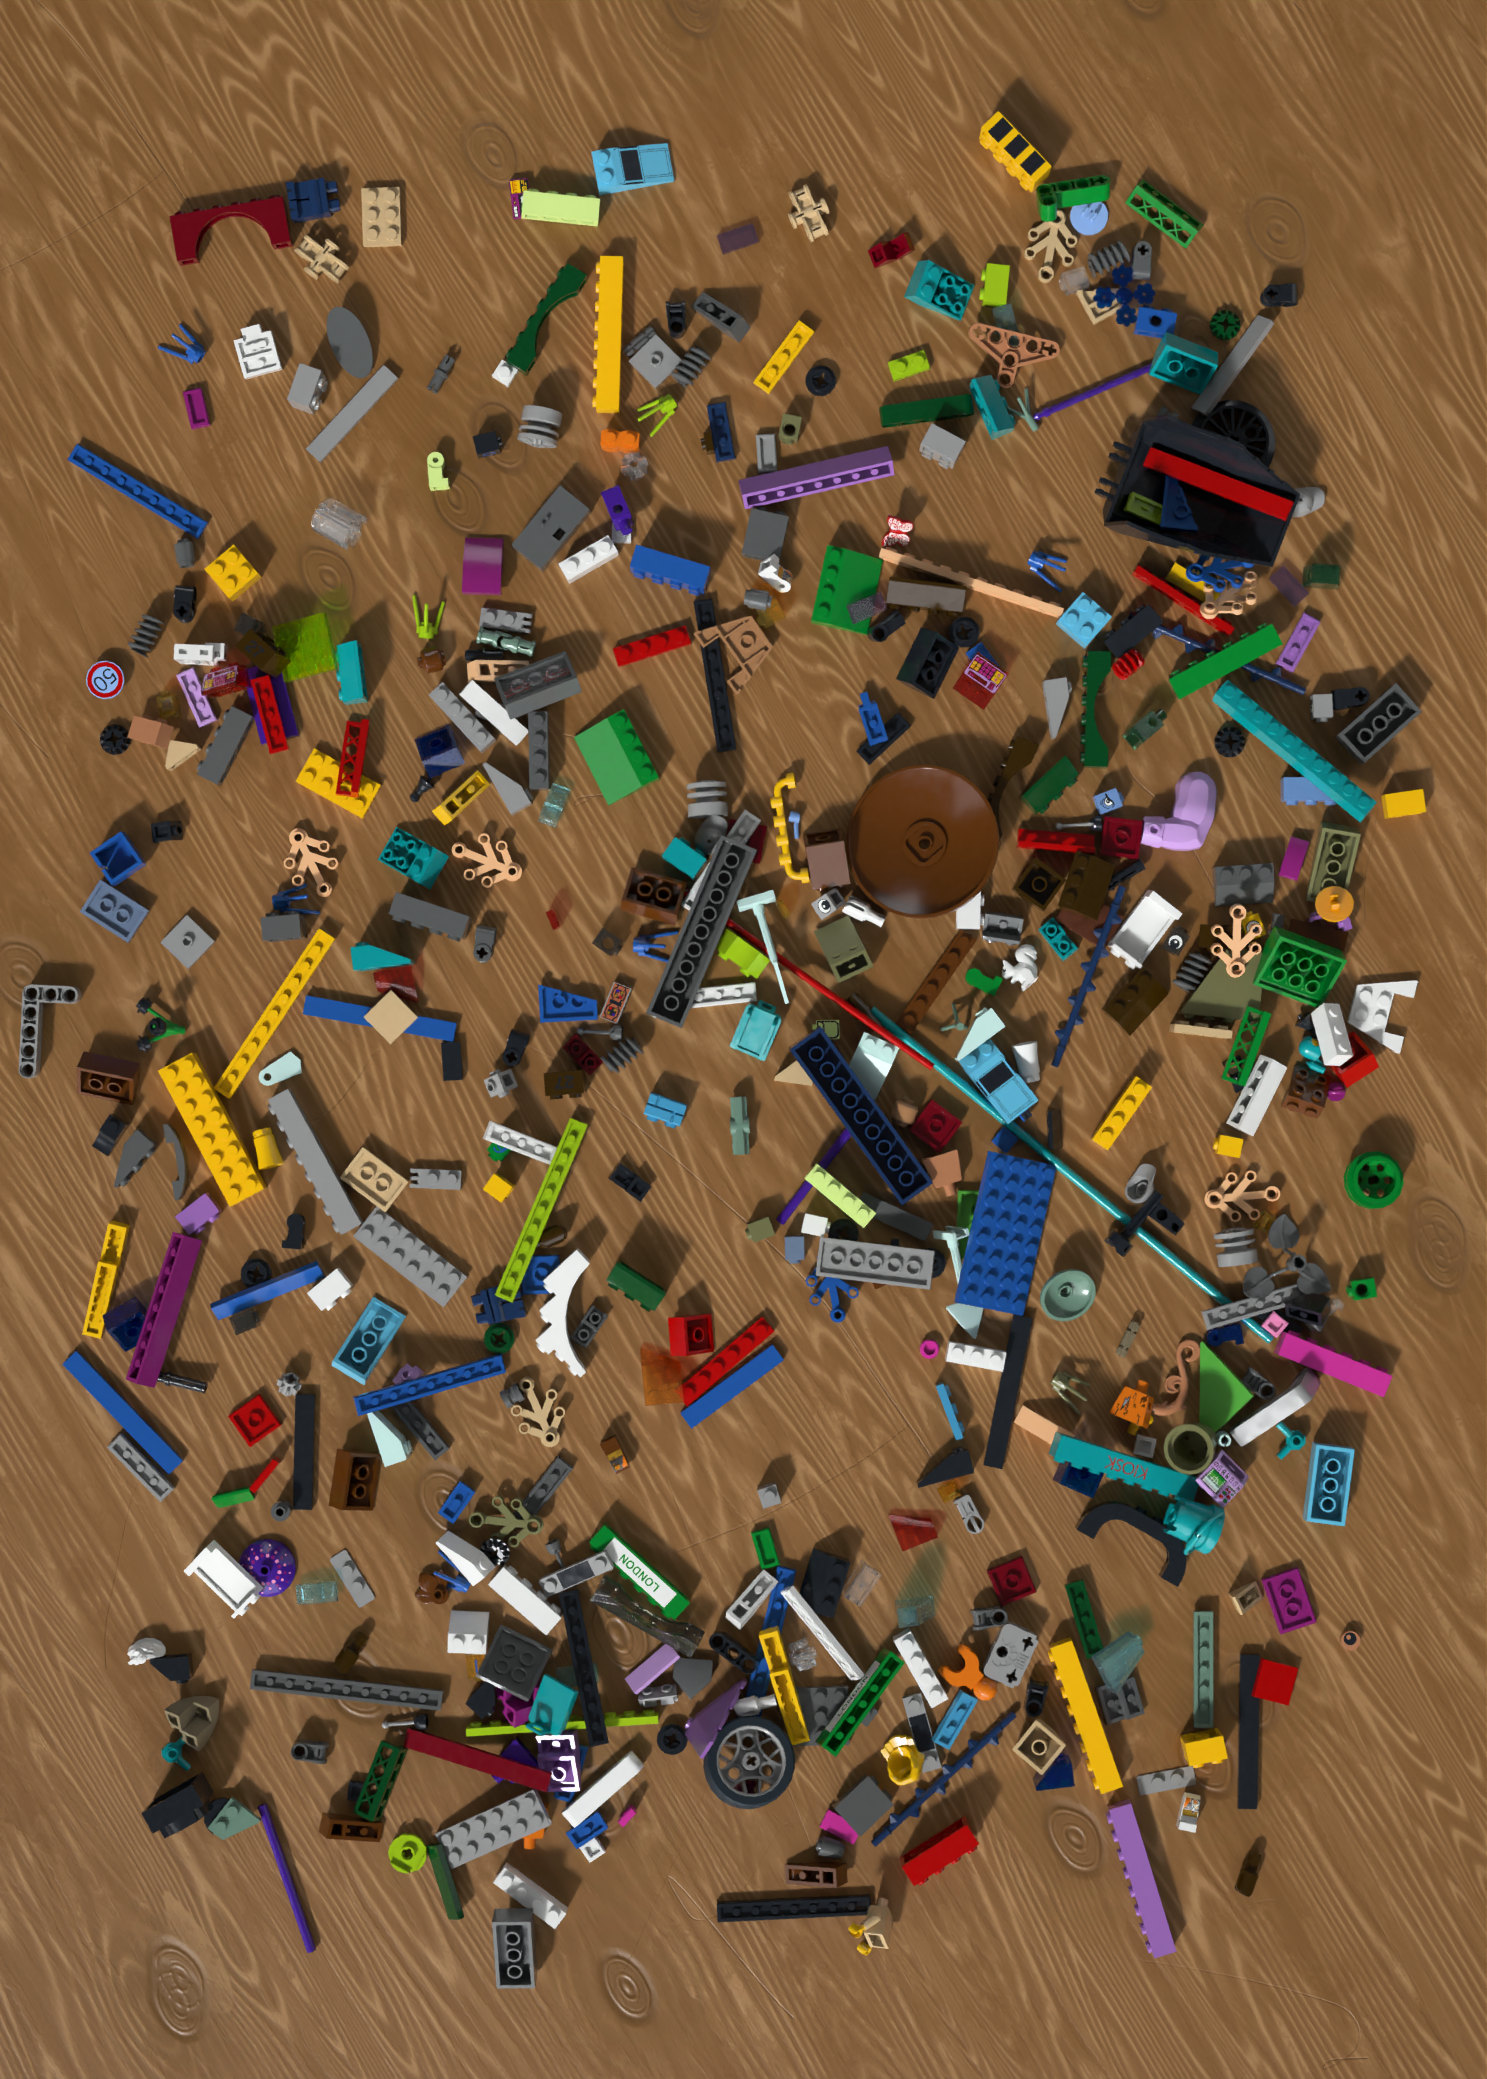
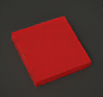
M258 1394L228 1416L249 1447L282 1425L261 1394Z
M1261 1658L1251 1696L1289 1706L1298 1668Z

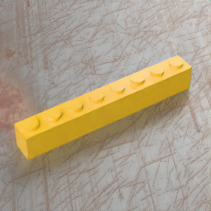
M600 256V262H596V274H600L599 281H596V293H599V300H595V312H599L598 319H595V331H598V338H594V350L598 351L597 357H594V369H597V376H593V388H596V395H593V407H596L597 413H620L623 256Z
M1071 1637L1049 1644L1050 1650L1047 1653L1050 1661H1054L1057 1667L1053 1670L1056 1679H1061L1063 1687H1060L1063 1698L1068 1699L1069 1705L1066 1707L1069 1716H1074L1076 1722L1073 1724L1075 1733L1081 1736L1082 1741L1079 1742L1082 1753H1087L1088 1760H1085L1089 1772L1093 1771L1095 1778H1092L1095 1790L1099 1789L1100 1793L1104 1794L1123 1787Z

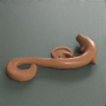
M1186 1339L1179 1343L1176 1358L1180 1376H1168L1164 1382V1388L1169 1393L1178 1392L1174 1386L1179 1384V1395L1170 1404H1167V1401L1162 1404H1153V1414L1167 1416L1187 1409L1183 1404L1188 1396L1189 1379L1182 1359V1350L1185 1347L1191 1348L1192 1355L1185 1358L1187 1362L1196 1360L1200 1356V1346L1196 1341Z

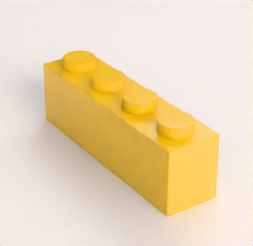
M1133 1076L1090 1139L1105 1150H1109L1152 1087L1139 1077Z

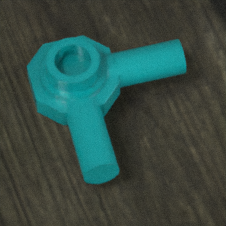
M1282 1421L1276 1424V1427L1286 1436V1445L1276 1454L1282 1460L1291 1450H1300L1306 1444V1437L1299 1430H1290Z
M182 1735L176 1742H168L161 1749V1756L168 1763L176 1762L187 1771L191 1765L181 1756V1747L185 1744L182 1740Z

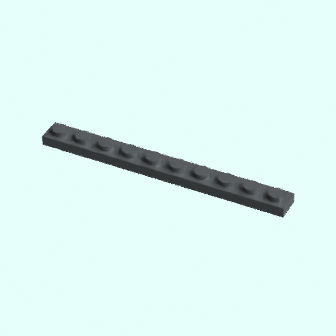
M252 1669L250 1683L251 1690L440 1711L442 1709L444 1691Z

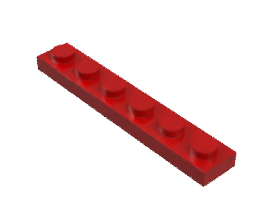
M1139 565L1132 573L1134 577L1225 636L1229 637L1235 628L1231 626L1232 623L1225 618L1220 619L1217 616L1213 619L1204 618L1200 612V602L1193 597L1189 599L1183 595L1184 592L1180 588L1175 586L1172 588L1163 577L1152 575V571L1145 566L1140 567Z
M763 1317L759 1318L681 1385L675 1393L688 1406L774 1332V1329Z

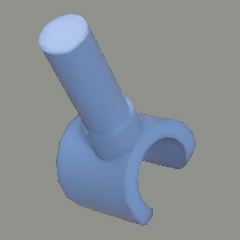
M791 811L789 821L794 822V839H798L800 814Z

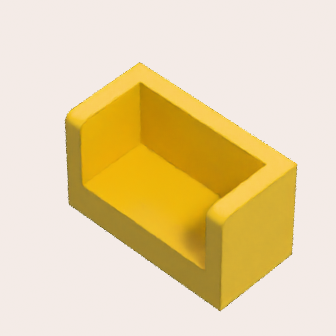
M1423 789L1381 796L1384 819L1426 812Z
M494 1173L483 1190L502 1203L512 1192L515 1185L499 1173Z

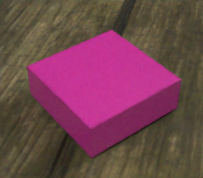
M630 1805L619 1816L618 1823L624 1827L636 1814L637 1808L634 1805Z

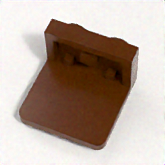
M1299 1065L1294 1066L1289 1089L1282 1100L1281 1107L1317 1119L1325 1108L1331 1080L1330 1076Z

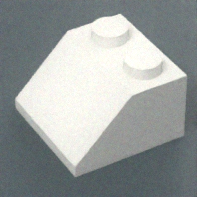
M451 1610L447 1653L486 1654L488 1651L490 1612Z

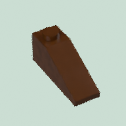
M322 1813L319 1832L326 1839L380 1842L384 1823L378 1821L371 1822L367 1819L343 1814Z
M810 1862L785 1864L786 1884L838 1888L848 1882L847 1863Z

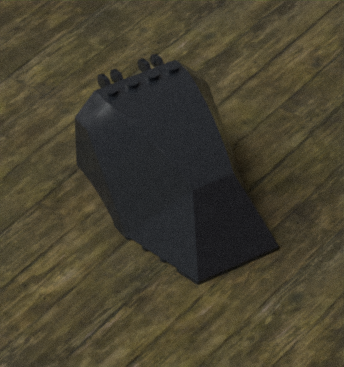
M1170 415L1145 418L1130 437L1127 446L1114 441L1113 447L1124 451L1123 457L1116 453H1109L1108 458L1120 463L1114 481L1100 477L1099 483L1111 487L1108 493L1102 489L1096 488L1095 490L1096 495L1106 498L1103 507L1105 527L1123 535L1199 555L1273 567L1300 494L1286 481H1282L1275 475L1272 469L1267 468L1258 457L1251 454L1243 444L1229 437H1223L1200 429ZM1151 447L1294 502L1287 520L1284 521L1178 480L1186 497L1187 505L1191 509L1194 522L1198 526L1197 533L1160 530V525L1152 524L1124 511L1130 492H1135L1163 505L1166 475L1143 466Z

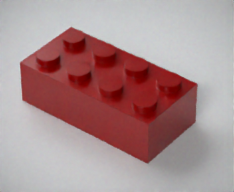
M965 1816L902 1855L900 1857L901 1867L913 1886L917 1884L922 1885L928 1881L929 1876L933 1874L938 1875L944 1871V1867L948 1864L957 1863L965 1853L970 1854L974 1852L979 1845L977 1835Z

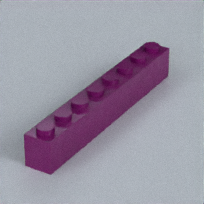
M173 1232L126 1380L155 1388L202 1240Z

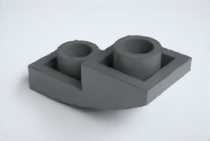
M592 1305L570 1339L586 1349L608 1315Z

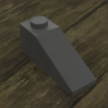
M704 292L701 293L691 306L697 313L738 343L751 328L741 315Z

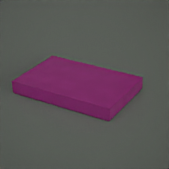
M1298 1567L1261 1579L1280 1635L1317 1622Z

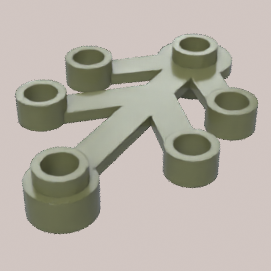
M496 1495L492 1499V1505L498 1508L505 1517L484 1515L481 1511H474L469 1517L470 1525L475 1528L481 1527L483 1523L505 1526L499 1532L493 1533L489 1539L497 1536L502 1541V1538L514 1528H524L517 1535L514 1534L508 1539V1544L511 1547H517L528 1534H538L544 1527L543 1520L537 1515H531L523 1506V1500L520 1497H515L511 1501V1507L517 1510L523 1519L515 1517L504 1504V1498L501 1495ZM495 1499H500L501 1504H497ZM514 1501H518L520 1506H515ZM479 1515L481 1517V1521H477L475 1516ZM531 1522H536L537 1527H533ZM511 1539H517V1544L512 1543Z

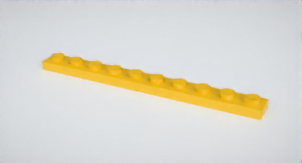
M320 928L317 930L215 1085V1090L229 1099L232 1098L336 940L334 937Z

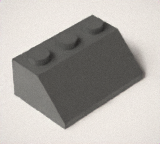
M1273 863L1212 868L1215 907L1231 906L1234 904L1273 903L1275 883Z

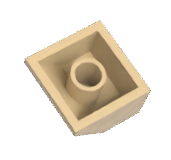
M1038 1718L1012 1750L1043 1775L1065 1748L1066 1744L1049 1725Z

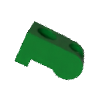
M976 968L968 970L965 974V980L969 985L991 996H995L1003 978L995 976L994 979L986 977Z

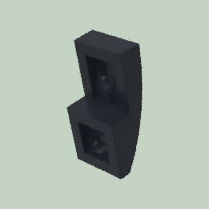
M620 1162L608 1177L640 1202L652 1187Z

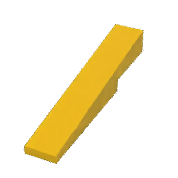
M116 1221L108 1223L101 1258L96 1269L82 1332L83 1335L102 1338L130 1228L128 1224Z
M775 1626L761 1630L759 1632L760 1642L792 1746L810 1741V1736L779 1627Z

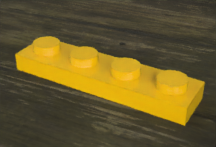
M799 320L754 380V384L767 394H770L813 336L814 331Z

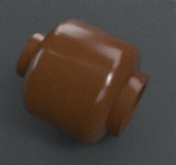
M432 647L420 651L417 663L419 669L423 668L424 672L429 674L442 671L444 665H446V659L443 650H440L438 647Z

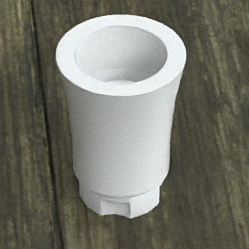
M1037 1041L1012 1045L1011 1048L1017 1062L1019 1076H1021L1025 1083L1039 1081L1040 1067Z

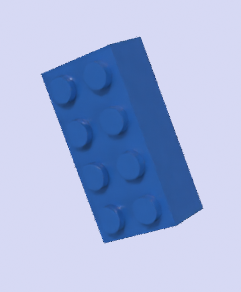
M636 545L630 563V570L634 577L643 580L647 577L652 579L653 583L663 585L664 582L670 584L671 588L680 591L684 588L689 590L688 593L696 596L705 594L711 574L710 566L640 545Z

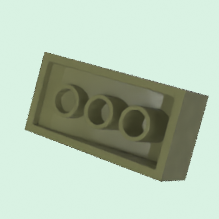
M1320 821L1306 894L1307 901L1315 902L1319 892L1330 886L1342 887L1348 891L1361 836L1359 828Z

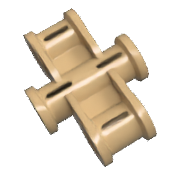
M807 184L794 192L789 191V197L796 209V212L788 213L792 227L796 229L798 225L803 224L810 242H814V239L822 235H829L821 217L824 213L826 215L829 214L824 198H820V201L815 203Z
M305 235L299 247L294 249L300 257L310 263L303 270L316 280L319 278V273L323 272L338 284L340 282L339 278L345 270H349V267L344 262L334 256V253L338 252L340 248L327 238L322 247L312 238Z

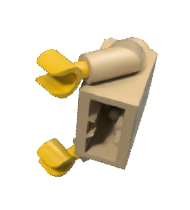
M878 1898L876 1906H869L867 1918L861 1922V1925L858 1926L852 1923L848 1928L850 1934L855 1938H859L864 1930L868 1944L862 1941L857 1946V1950L863 1955H868L872 1947L889 1949L893 1918L888 1908L887 1899Z

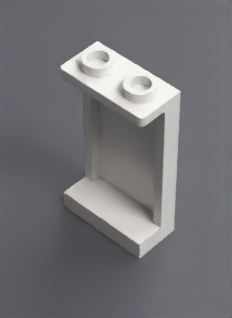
M1147 890L1107 946L1111 948L1110 952L1118 958L1120 956L1126 960L1124 963L1132 969H1141L1143 961L1175 919L1178 920L1182 913L1156 892Z
M215 1540L184 1570L188 1576L195 1572L235 1611L231 1616L233 1619L238 1614L242 1616L249 1609L247 1605L249 1603L253 1605L261 1597L258 1593L263 1587Z

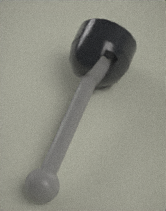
M1101 816L1091 817L1085 823L1062 824L1059 822L1056 823L1055 828L1061 830L1062 828L1088 826L1092 831H1102Z
M419 1714L413 1721H383L382 1727L386 1729L389 1726L414 1724L417 1729H428V1715Z

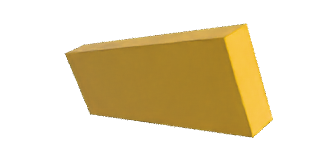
M1174 563L1165 579L1200 602H1206L1205 582L1202 580L1199 582L1190 581L1186 577V569ZM1214 591L1213 600H1216L1219 597V592Z

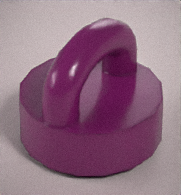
M1330 1083L1327 1098L1331 1101L1342 1100L1346 1093L1345 1087L1341 1083Z

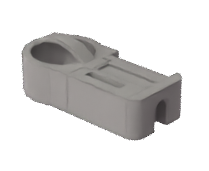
M964 1494L961 1498L955 1499L954 1505L957 1504L956 1506L968 1532L972 1534L980 1533L984 1528V1521L969 1494ZM973 1517H978L981 1520L980 1528ZM969 1519L971 1520L975 1528V1531L971 1530L968 1527L967 1523Z

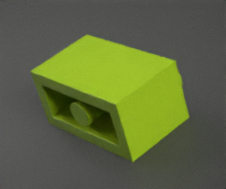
M987 263L986 269H982L981 281H984V288H980L979 300H983L982 306L1005 308L1010 265Z

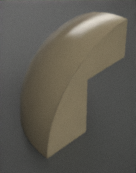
M210 1696L188 1697L164 1709L171 1727L179 1729L183 1735L182 1740L197 1751H200L205 1746L216 1726L219 1714V1699Z

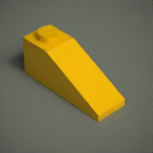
M477 770L432 812L445 826L479 796L490 783Z

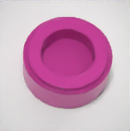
M926 1339L920 1345V1352L923 1357L932 1359L938 1355L939 1346L936 1341Z

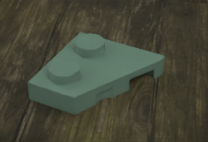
M232 1796L208 1829L224 1840L258 1824L261 1818Z

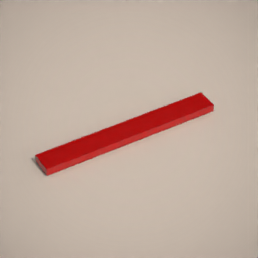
M1152 447L1143 463L1144 467L1284 521L1287 520L1294 505L1293 501Z

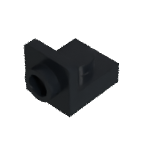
M165 821L151 824L153 843L183 840L181 821Z

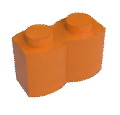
M605 429L601 431L600 445L601 449L606 452H618L621 450L627 454H635L640 452L641 438L640 434L635 431L626 430L619 432L615 429Z

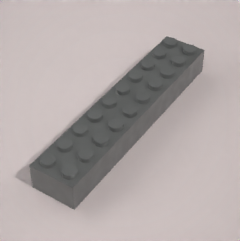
M721 835L646 1014L677 1027H683L754 859L756 849Z

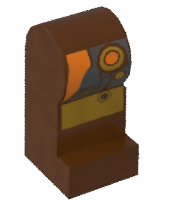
M616 1434L600 1442V1446L616 1474L630 1468L629 1461Z

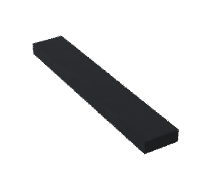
M315 1394L295 1395L293 1510L313 1509Z

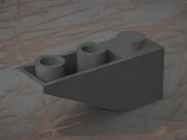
M137 1129L124 1143L114 1183L115 1188L126 1186L131 1180L129 1176L133 1172L137 1173L143 1167V1160L146 1157L149 1159L156 1152L155 1147L158 1144L141 1129Z

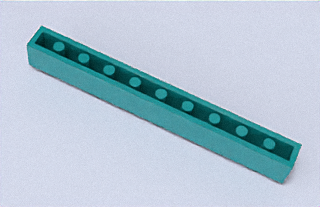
M1229 680L1215 693L1212 700L1215 704L1360 823L1374 808L1377 802Z

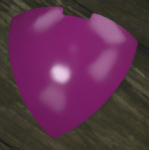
M538 1679L528 1702L496 1687L497 1698L502 1699L505 1706L503 1714L514 1728L529 1720L531 1708L542 1682L541 1679Z

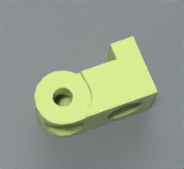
M432 452L427 458L429 488L431 491L450 489L449 479L444 478L443 473L445 459L441 453Z

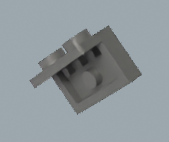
M985 911L982 939L990 943L997 941L1004 942L1007 945H1019L1024 916Z

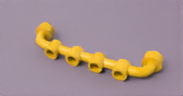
M793 772L787 773L786 778L780 779L775 784L774 797H770L772 809L776 808L777 816H773L775 828L779 827L780 835H776L777 846H782L783 853L779 854L780 865L785 866L786 873L790 878L802 880V883L810 882L808 867L800 868V872H795L792 868L781 789L785 785H788V789L796 788Z

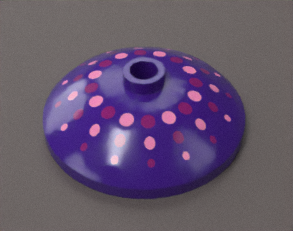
M258 1540L250 1544L239 1559V1564L263 1587L258 1593L261 1597H272L281 1594L294 1580L296 1573L295 1558L290 1549L277 1540ZM262 1567H267L268 1573H263Z

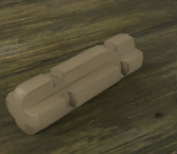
M1135 1321L1130 1322L1129 1329L1126 1330L1120 1342L1121 1346H1118L1116 1354L1123 1358L1126 1357L1127 1349L1131 1347L1136 1337L1135 1333L1140 1328V1324Z

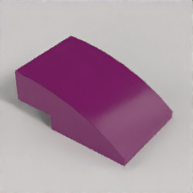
M465 538L462 574L463 594L502 595L504 539Z

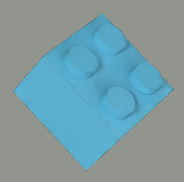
M1082 592L1060 617L1056 625L1085 649L1112 616Z

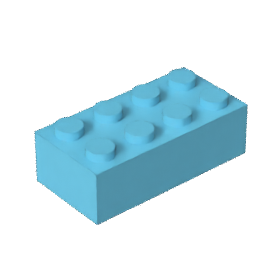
M1312 1442L1303 1519L1305 1521L1345 1526L1355 1451L1352 1447Z

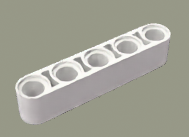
M633 1751L628 1752L561 1813L575 1828L633 1778L645 1765Z

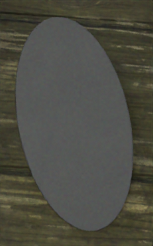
M334 307L329 312L327 318V335L332 351L338 362L349 374L357 378H364L369 375L373 364L372 348L368 335L361 322L351 311L344 307Z

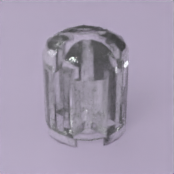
M333 498L325 499L318 505L320 509H316L312 516V529L317 534L349 551L348 547L352 546L354 548L361 538V527L363 522L367 524V518Z

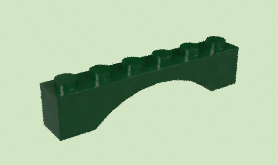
M569 263L565 267L562 266L557 273L558 279L555 283L552 282L549 285L546 298L539 301L536 307L538 309L537 312L529 317L526 323L528 325L524 332L521 331L518 334L515 347H511L506 354L507 363L526 376L537 361V338L544 320L559 304L578 296L588 281L585 273Z
M1088 651L1082 660V667L1086 668V675H1082V687H1085V694H1082L1081 706H1085L1084 713H1081V725H1084V733L1081 732L1080 744H1083V752H1080V763H1083V768L1106 769L1108 767V747L1097 730L1094 705L1098 689L1104 678L1111 671V652Z

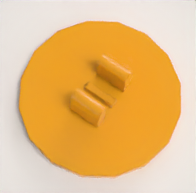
M1338 886L1324 888L1319 892L1315 901L1317 913L1323 919L1330 922L1345 920L1350 916L1354 907L1352 895L1346 889Z

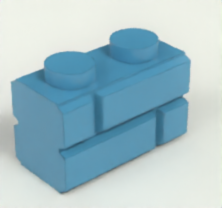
M651 1092L644 1114L647 1115L646 1119L657 1122L659 1119L665 1121V1126L675 1129L676 1125L680 1126L687 1104Z

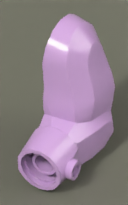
M1189 772L1180 777L1175 785V803L1172 808L1171 817L1164 819V816H1144L1140 843L1173 851L1200 849L1215 815L1217 798L1215 782L1203 772Z

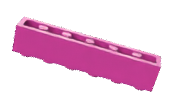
M1291 1330L1288 1333L1282 1331L1274 1353L1379 1396H1385L1392 1379V1375L1387 1374V1369L1377 1366L1376 1369L1372 1368L1368 1361L1363 1359L1355 1361L1352 1359L1353 1355L1343 1351L1340 1355L1335 1353V1348L1324 1344V1347L1317 1345L1318 1341L1308 1337L1306 1340L1299 1338V1333Z

